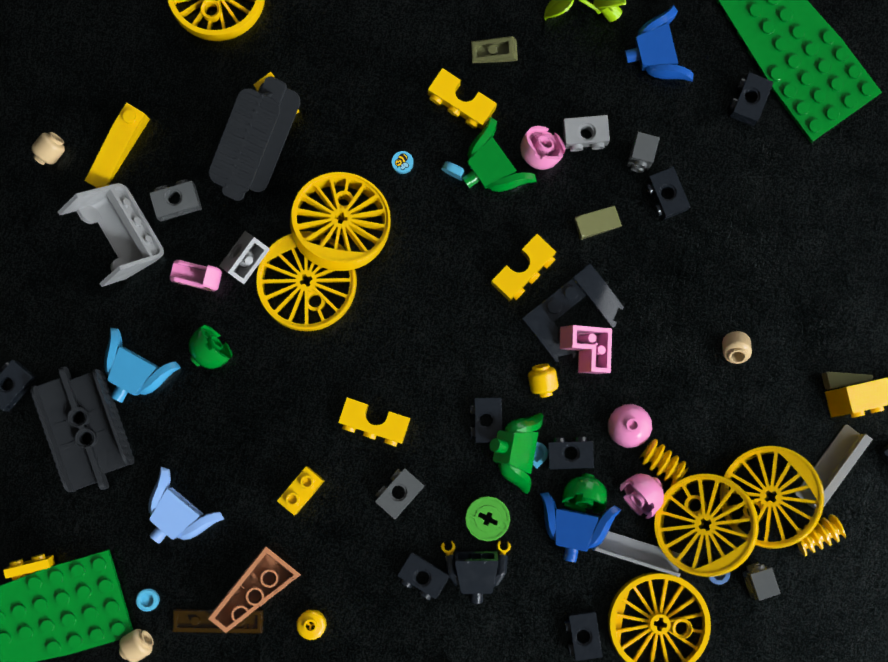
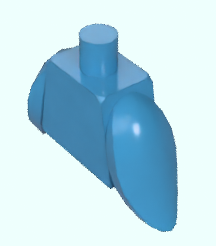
M110 328L104 368L105 373L108 375V381L116 385L111 395L113 399L122 403L127 393L134 396L152 393L173 372L181 368L177 362H170L159 367L126 347H122V337L119 329Z

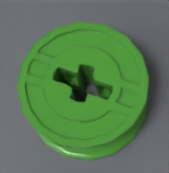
M490 496L480 497L473 501L468 507L465 516L466 525L471 534L483 541L497 540L505 534L510 523L509 510L505 504L499 499ZM481 512L487 515V512L492 513L491 517L497 520V523L494 525L488 522V525L483 524L484 520L478 517V514Z

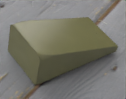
M513 36L471 42L472 63L511 62L518 60L517 41Z
M615 206L574 218L580 240L622 227Z
M824 372L822 373L825 389L829 390L870 381L873 379V375Z

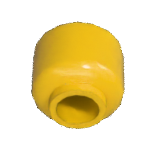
M549 364L535 365L528 373L531 392L539 394L541 398L552 396V392L558 388L556 370L550 367Z
M314 609L303 612L296 624L300 636L308 640H315L321 637L327 626L324 615Z

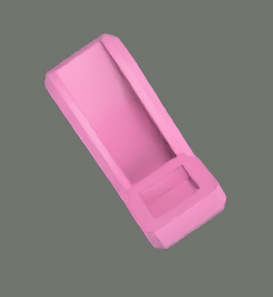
M176 260L173 262L170 280L182 285L216 291L219 288L222 271L210 265L206 267Z

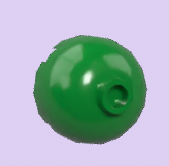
M207 325L198 328L191 336L189 341L190 359L197 366L201 365L204 368L215 369L227 363L233 355L229 345L226 342L222 345L221 341L217 338L221 335Z
M585 473L571 479L567 483L563 492L562 503L565 502V507L578 512L586 513L585 508L593 509V513L603 512L607 506V491L605 486L594 475Z

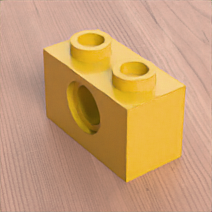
M306 466L277 501L293 515H297L325 480Z

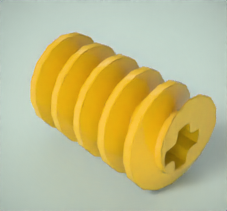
M654 439L639 458L644 457L643 465L651 462L650 470L657 467V476L665 473L664 481L670 478L673 479L672 486L681 480L687 472L688 468L685 469L686 462L678 463L679 456L677 455L671 458V450L663 453L665 446L662 444L656 447L658 440Z
M830 514L828 520L824 517L821 518L820 523L818 522L813 531L806 538L798 542L797 545L801 553L806 557V549L809 548L812 553H815V545L822 550L824 541L831 546V538L838 543L840 542L839 535L841 534L846 538V534L839 519L835 515Z

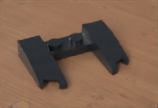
M591 264L522 318V322L555 362H559V356L571 354L572 359L579 356L575 350L560 349V330L554 321L585 296L611 328H614L617 322L613 321L617 310H623L624 308Z

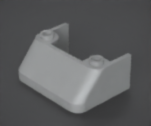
M116 183L76 193L58 211L59 215L76 211L84 222L88 224L98 222L117 254L118 258L111 263L112 272L100 282L102 287L129 278L156 262L164 254L161 243L132 194L123 184Z

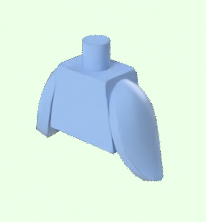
M161 467L158 480L148 503V510L151 515L149 520L157 526L150 534V537L155 542L160 544L166 535L173 540L176 538L182 540L192 539L214 523L224 520L221 512H212L204 515L174 488H169L171 481L170 470Z

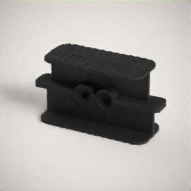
M267 77L264 83L261 84L258 92L249 88L240 91L209 169L211 180L223 186L222 192L225 196L236 201L242 200L249 189L254 192H261L267 188L300 106L299 95L295 91L288 89L285 82L275 77Z
M65 366L58 369L61 378L39 386H32L30 389L39 419L46 434V439L49 443V448L58 469V474L67 492H75L94 483H98L99 488L105 490L109 488L105 473L134 464V456L118 415L116 404L111 397L109 384L101 370L95 369L91 373L72 379L69 369ZM82 411L85 419L79 424L76 421V415ZM87 432L92 435V441L88 445L83 442V436Z

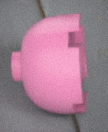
M543 126L531 127L524 135L520 147L521 155L526 163L540 170L554 167L561 160L566 149L560 136L556 133L552 135L547 132L549 128Z
M627 404L616 408L608 420V432L611 439L625 448H635L644 444L652 431V420L648 412L634 404Z
M642 473L635 474L625 480L620 486V490L624 489L626 493L623 498L630 508L640 516L643 513L646 514L647 519L656 514L664 501L663 485L656 477Z

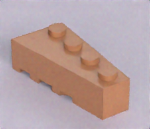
M264 547L207 618L227 633L301 574L269 548Z

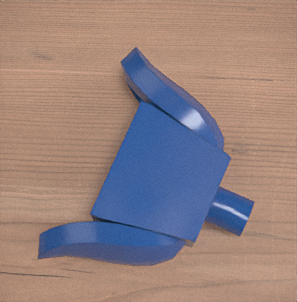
M673 5L664 13L646 22L639 29L638 36L635 38L636 48L625 50L627 63L639 61L641 70L646 71L655 78L693 82V72L678 65L669 24L678 13V10Z
M549 492L540 493L544 506L546 531L549 537L556 541L557 546L565 547L563 560L569 562H577L579 550L587 552L590 548L599 546L606 538L615 517L621 511L620 508L614 505L607 509L600 518L598 515L563 508L557 509L555 501Z

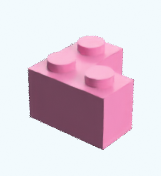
M577 325L560 327V349L579 351L578 373H611V328Z

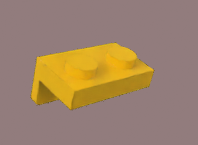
M39 554L31 557L32 560L23 562V559L12 561L9 563L10 566L3 570L5 579L12 577V580H16L30 573L50 568L56 565L54 555L45 557V554Z

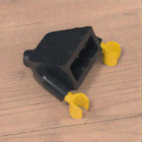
M500 540L496 545L497 551H458L453 555L456 547L455 544L451 541L452 549L446 551L443 542L441 548L446 553L444 557L445 567L450 580L455 586L460 587L462 594H470L471 603H482L483 594H491L493 588L500 584L507 573L508 556H506V553L510 550L511 544L507 542V549L502 550L500 548Z

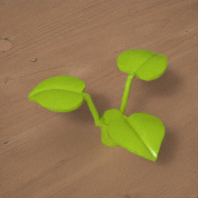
M551 0L546 7L544 19L546 20L565 13L573 5L574 0ZM579 0L594 9L598 14L602 13L608 22L617 20L622 14L619 6L626 5V0H594V5L587 0Z

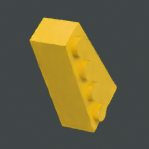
M888 377L826 391L825 395L831 417L851 414V418L865 415L864 411L869 409L871 413L884 411L883 406L888 405Z

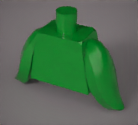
M490 117L487 125L474 139L468 149L467 163L472 171L462 177L468 188H471L480 181L485 189L489 188L495 192H502L527 183L537 182L535 174L517 173L512 163L493 138L497 121Z
M541 413L511 421L505 427V430H499L497 438L492 439L490 442V450L494 452L493 461L498 464L502 476L519 487L525 494L529 493L532 484L528 474H531L538 438V432L533 431H537L542 426L543 415Z

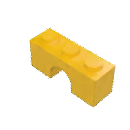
M442 68L428 89L429 99L437 105L443 104L448 107L447 110L456 117L460 115L465 118V122L472 128L476 129L478 127L482 130L496 110L497 103L480 92L471 101L464 102L459 100L455 93L460 86V79Z
M538 234L521 251L529 262L528 269L518 273L506 265L491 281V284L509 301L513 298L517 300L525 292L523 287L528 282L532 285L540 276L538 272L544 266L547 269L556 260L553 257L556 251Z
M346 398L338 422L343 424L342 429L355 433L356 429L364 431L363 436L374 440L376 436L385 438L384 443L392 446H397V443H403L410 418L389 412L384 423L372 425L366 417L369 405Z

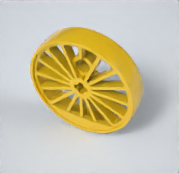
M168 0L171 12L178 23L194 36L209 41L230 40L248 31L260 17L265 0H247L255 2L252 10L249 11L234 0H199L179 13L176 4L191 0ZM225 1L246 13L247 16L239 22ZM221 3L227 9L236 25L229 28L225 27ZM201 7L200 13L192 24L184 19V17ZM210 7H216L217 12L214 15L206 14ZM203 17L208 21L207 29L197 27ZM221 20L222 29L211 30L213 22Z
M346 172L326 173L310 180L298 192L290 214L291 234L299 251L312 263L335 271L353 270L371 262L383 249L391 224L390 210L380 190L365 178ZM335 186H344L345 189L336 194ZM330 187L334 201L333 204L321 189ZM348 187L358 190L354 197L348 192ZM316 192L327 207L313 200L309 196L312 193ZM362 193L369 197L368 200L353 208V205ZM344 199L347 200L349 204L343 206L339 204L338 201ZM303 202H306L323 213L299 208ZM372 203L378 208V210L358 213ZM297 215L322 220L298 224ZM381 216L383 224L360 219ZM324 226L306 238H303L299 231ZM360 227L381 230L383 233L378 239ZM330 230L321 245L310 243ZM354 232L371 241L375 246L367 250ZM335 233L336 239L334 249L325 247L327 242ZM347 233L361 252L351 251ZM340 235L343 236L346 251L337 250Z
M301 231L300 233L303 238H306L314 232ZM292 234L286 235L269 247L270 250L259 264L256 283L260 301L268 314L285 327L298 331H316L326 328L337 322L351 306L357 287L355 269L349 270V278L317 279L335 270L328 269L318 273L323 267L318 266L313 271L314 263H311L308 270V259L305 256L303 270L294 249L297 246ZM322 234L311 242L320 241L319 245H321L327 235ZM330 238L327 244L334 248L335 240ZM338 243L337 250L346 251L343 248V246ZM292 250L300 272L282 255L283 253ZM279 256L297 275L272 266L269 263L272 259ZM270 268L295 279H265L266 269ZM306 276L312 279L308 287L305 284H301ZM350 282L348 294H344L318 283ZM295 283L266 296L264 284ZM316 287L346 298L343 305L337 309ZM296 288L273 310L268 299ZM299 292L289 319L286 320L278 315V312ZM305 292V323L292 322ZM313 296H319L322 300L318 307L310 306L309 302ZM327 303L336 312L331 317L324 319L321 311ZM309 310L318 312L321 322L309 324Z
M779 446L754 448L739 456L729 466L724 475L725 478L730 480L735 478L760 492V494L746 492L749 496L760 497L752 500L753 504L758 505L760 508L758 522L764 518L767 512L764 541L757 539L755 546L777 549L794 545L806 538L821 518L824 507V490L821 479L810 462L793 450ZM764 454H774L771 485L769 484L761 457ZM778 454H780L788 461V464L775 485ZM758 456L766 487L746 463L754 457ZM744 465L762 489L735 475L737 470ZM792 465L798 474L780 487ZM800 477H802L807 484L805 486L783 491L785 488H787ZM722 483L720 487V502L730 491L729 486ZM810 489L816 500L784 497V495ZM769 492L772 494L777 493L774 503L771 500L767 502L769 498L767 494ZM783 500L816 504V509L813 516L810 517L783 502ZM727 501L721 508L722 513L738 504L729 506ZM782 504L809 519L810 522L801 531L780 505ZM746 505L743 508L744 516L740 519L750 517ZM776 507H778L798 532L797 535L785 539ZM772 508L782 538L781 541L777 542L768 541ZM731 513L724 517L726 521L734 520ZM740 523L728 524L733 531L746 534L738 526Z
M695 474L679 480L665 492L663 504L655 514L654 527L657 542L664 555L673 565L692 575L715 577L735 570L746 561L755 547L759 522L757 511L751 498L738 484L716 474ZM703 481H714L715 484L707 510ZM698 482L700 496L691 495L686 486ZM719 483L731 487L730 491L711 514ZM682 489L688 497L684 505L674 498ZM736 491L743 499V502L716 516ZM695 499L701 502V508L697 512H693L690 509V503ZM670 501L675 502L696 520L666 512ZM745 505L750 514L749 518L718 521ZM665 515L694 523L692 525L663 527ZM704 520L712 523L709 525L710 530L702 529ZM751 522L750 535L718 527V525ZM695 528L667 544L664 535L665 531ZM717 530L744 537L748 540L739 547H736L718 533ZM695 534L677 558L670 550V547ZM714 534L734 550L725 555ZM700 537L693 565L689 567L681 562V560ZM710 537L721 555V558L715 561L712 560ZM705 538L709 564L697 568Z
M665 572L641 574L624 584L610 605L608 613L609 637L614 649L625 662H637L653 635L649 662H654L658 635L664 662H669L663 634L681 659V662H696L704 652L710 636V614L702 595L692 584L678 576ZM654 579H664L659 610L657 609L651 581ZM671 580L679 583L680 586L663 611L668 581ZM645 581L648 582L654 613L636 588L637 585ZM683 588H686L692 594V598L668 613ZM631 589L638 595L650 615L627 600ZM695 600L697 601L700 608L699 613L670 618ZM626 604L648 619L624 615ZM702 617V629L693 628L687 619ZM623 618L646 622V624L622 628ZM659 618H661V621L664 622V626H660L659 629H657V626L654 625V621H659ZM679 622L686 623L687 629L683 634L676 632L675 628ZM646 628L622 646L620 645L621 633ZM667 632L692 647L693 651L690 655L684 658ZM692 632L701 633L697 645L686 640ZM649 633L635 656L631 659L624 652V649Z

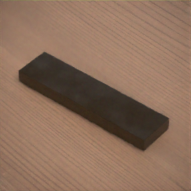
M173 609V632L225 633L207 618L214 609ZM263 610L253 611L227 633H263Z

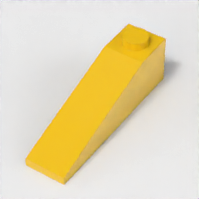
M126 102L113 123L85 179L86 182L96 188L110 184L150 120L145 113Z

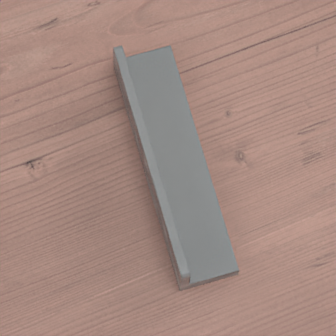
M849 425L843 426L814 466L823 485L824 506L873 440L867 434L858 433ZM803 481L800 487L807 485L806 482ZM810 489L795 492V495L800 499L816 500ZM807 503L813 509H816V504Z
M609 531L599 546L591 548L594 551L680 577V573H678L679 568L667 559L658 546ZM672 551V553L678 558L680 553Z

